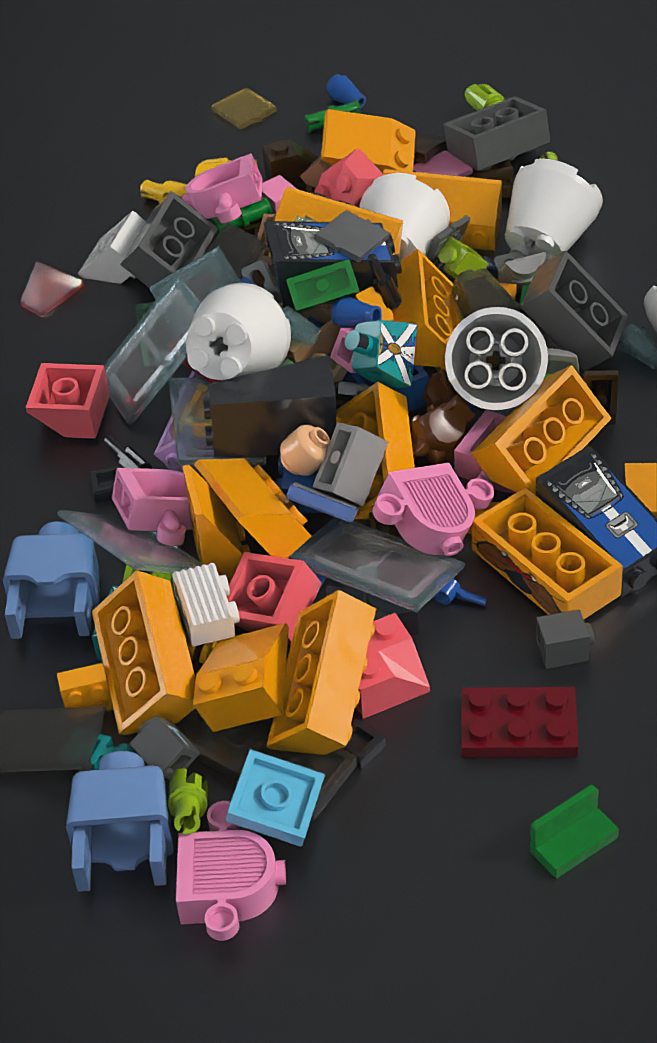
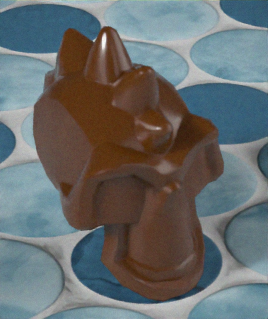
M442 368L439 373H434L430 377L424 388L423 399L429 406L427 408L428 413L420 416L418 413L411 419L413 456H425L431 465L442 464L445 459L455 465L454 450L469 432L470 427L468 424L474 420L476 413L469 409L464 398L459 394H455L449 383L447 372Z

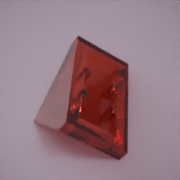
M36 262L20 303L24 308L43 317L84 287L85 284L83 280L64 270Z

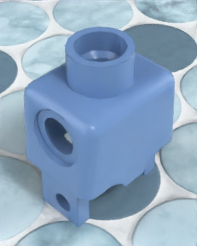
M56 521L44 525L40 529L39 535L16 537L12 542L3 577V584L7 595L4 615L11 639L22 638L25 618L69 616L75 617L79 636H90L92 610L100 604V569L92 536L87 533H79L78 529L71 524Z
M129 751L111 752L103 756L99 761V770L81 771L76 773L72 779L66 830L72 848L71 869L77 891H90L91 863L97 862L106 863L112 866L115 871L135 870L141 862L149 859L154 885H167V856L173 854L174 848L171 813L168 808V795L165 788L163 771L158 766H145L143 758Z

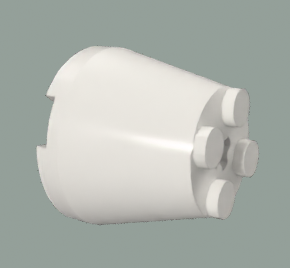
M535 159L534 164L525 167L521 166L514 179L505 232V240L511 248L510 253L521 251L524 257L546 252L547 262L561 252L568 251L596 219L602 207L603 198L597 185H589L584 179L576 175L578 169L560 161Z
M391 173L378 177L373 181L372 185L364 192L359 208L403 220L399 252L400 261L417 249L427 257L435 236L448 228L450 211L447 201L437 188L433 190L428 185L415 180V175Z
M233 283L221 287L210 293L196 310L186 337L188 363L202 375L220 381L279 367L290 347L291 328L289 319H286L281 307L273 299L274 296L259 286L248 283Z
M504 307L484 308L467 316L452 332L445 351L446 371L454 389L469 403L489 410L509 409L529 399L540 387L548 365L546 342L537 326L524 314ZM496 350L500 351V357H505L506 359L505 364L499 365V370H493L492 364L486 363V357L492 356L493 351Z

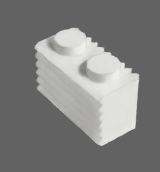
M210 563L208 566L205 564L201 567L196 566L194 569L189 567L187 570L182 569L180 572L175 571L172 573L174 595L187 630V635L189 636L191 647L235 637L234 624L239 623L240 618L235 601L228 602L226 597L230 596L226 575L219 576L214 563Z

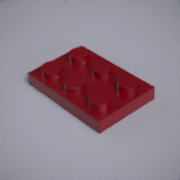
M461 687L462 757H578L575 687Z

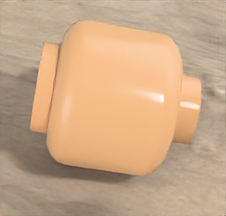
M301 425L293 431L280 446V459L287 471L301 476H310L316 472L326 457V451L330 442L328 434L323 429L311 425Z

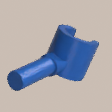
M451 577L443 579L436 587L437 593L434 595L435 600L442 605L450 604L454 598L463 599L484 607L487 601L486 597L461 589L459 583Z

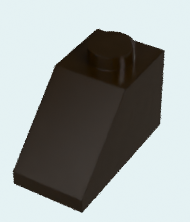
M291 140L275 141L272 144L262 146L264 170L267 179L270 180L281 175L291 185L303 183L304 181L300 175L318 158L317 155Z
M618 370L584 371L582 373L583 381L612 418L606 425L616 424Z

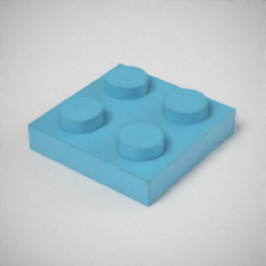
M250 749L225 821L302 847L325 774Z

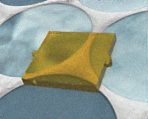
M248 88L233 95H227V98L212 105L214 112L240 129L256 121L260 122L262 118L276 111L275 105Z

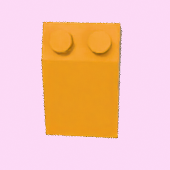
M330 109L325 112L322 160L335 165L355 149H360L381 173H383L384 169L413 172L414 129L392 118Z
M190 465L182 466L194 541L201 566L203 564L208 566L210 563H214L218 575L225 574L228 584H230L244 552L250 553L249 545L241 544V541L245 540L244 528L238 521H235L234 515L212 487Z
M286 623L218 641L196 675L193 706L213 732L283 715L289 627Z

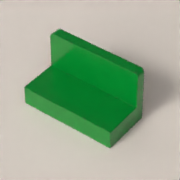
M350 259L286 279L297 313L333 303L344 296L351 297L360 293Z
M593 784L531 824L530 853L555 879L618 838L619 828L598 808L599 790Z

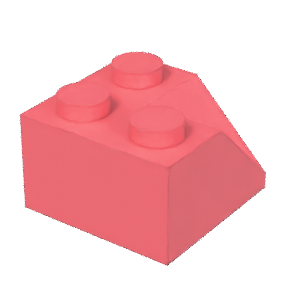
M355 149L321 174L318 186L314 192L322 194L329 199L344 201L359 207L364 192L372 185L375 179L383 176V174L360 149Z
M41 363L25 407L26 412L63 437L96 439L110 396L104 365Z
M244 552L229 585L230 596H226L228 602L235 601L240 622L234 625L248 632H253L286 623L289 627L288 644L291 645L298 613L313 605L322 582L302 560Z
M396 613L373 621L375 630L368 644L366 653L368 662L361 676L358 689L360 699L356 706L362 719L430 692V686L413 639Z

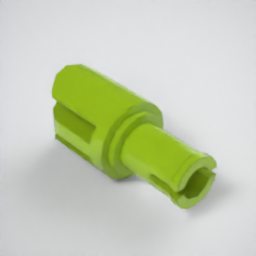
M473 84L465 91L467 102L477 111L505 100L500 93L488 84H479L478 86Z
M180 768L172 773L169 780L168 808L175 817L174 826L179 832L182 824V834L188 835L195 833L199 829L200 818L206 812L208 781L206 780L202 783V776L195 772L186 779L187 769Z

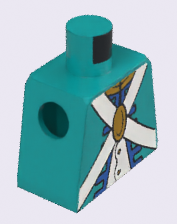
M386 320L358 323L355 330H351L345 337L346 348L353 351V370L373 383L380 382L391 389L412 387L417 324Z

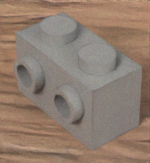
M337 422L326 451L325 460L321 463L312 487L348 503L364 506L366 498L371 491V485L378 467L383 460L388 441L360 427Z

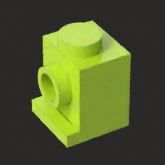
M451 236L436 255L445 264L442 269L460 281L476 282L489 265L472 248Z

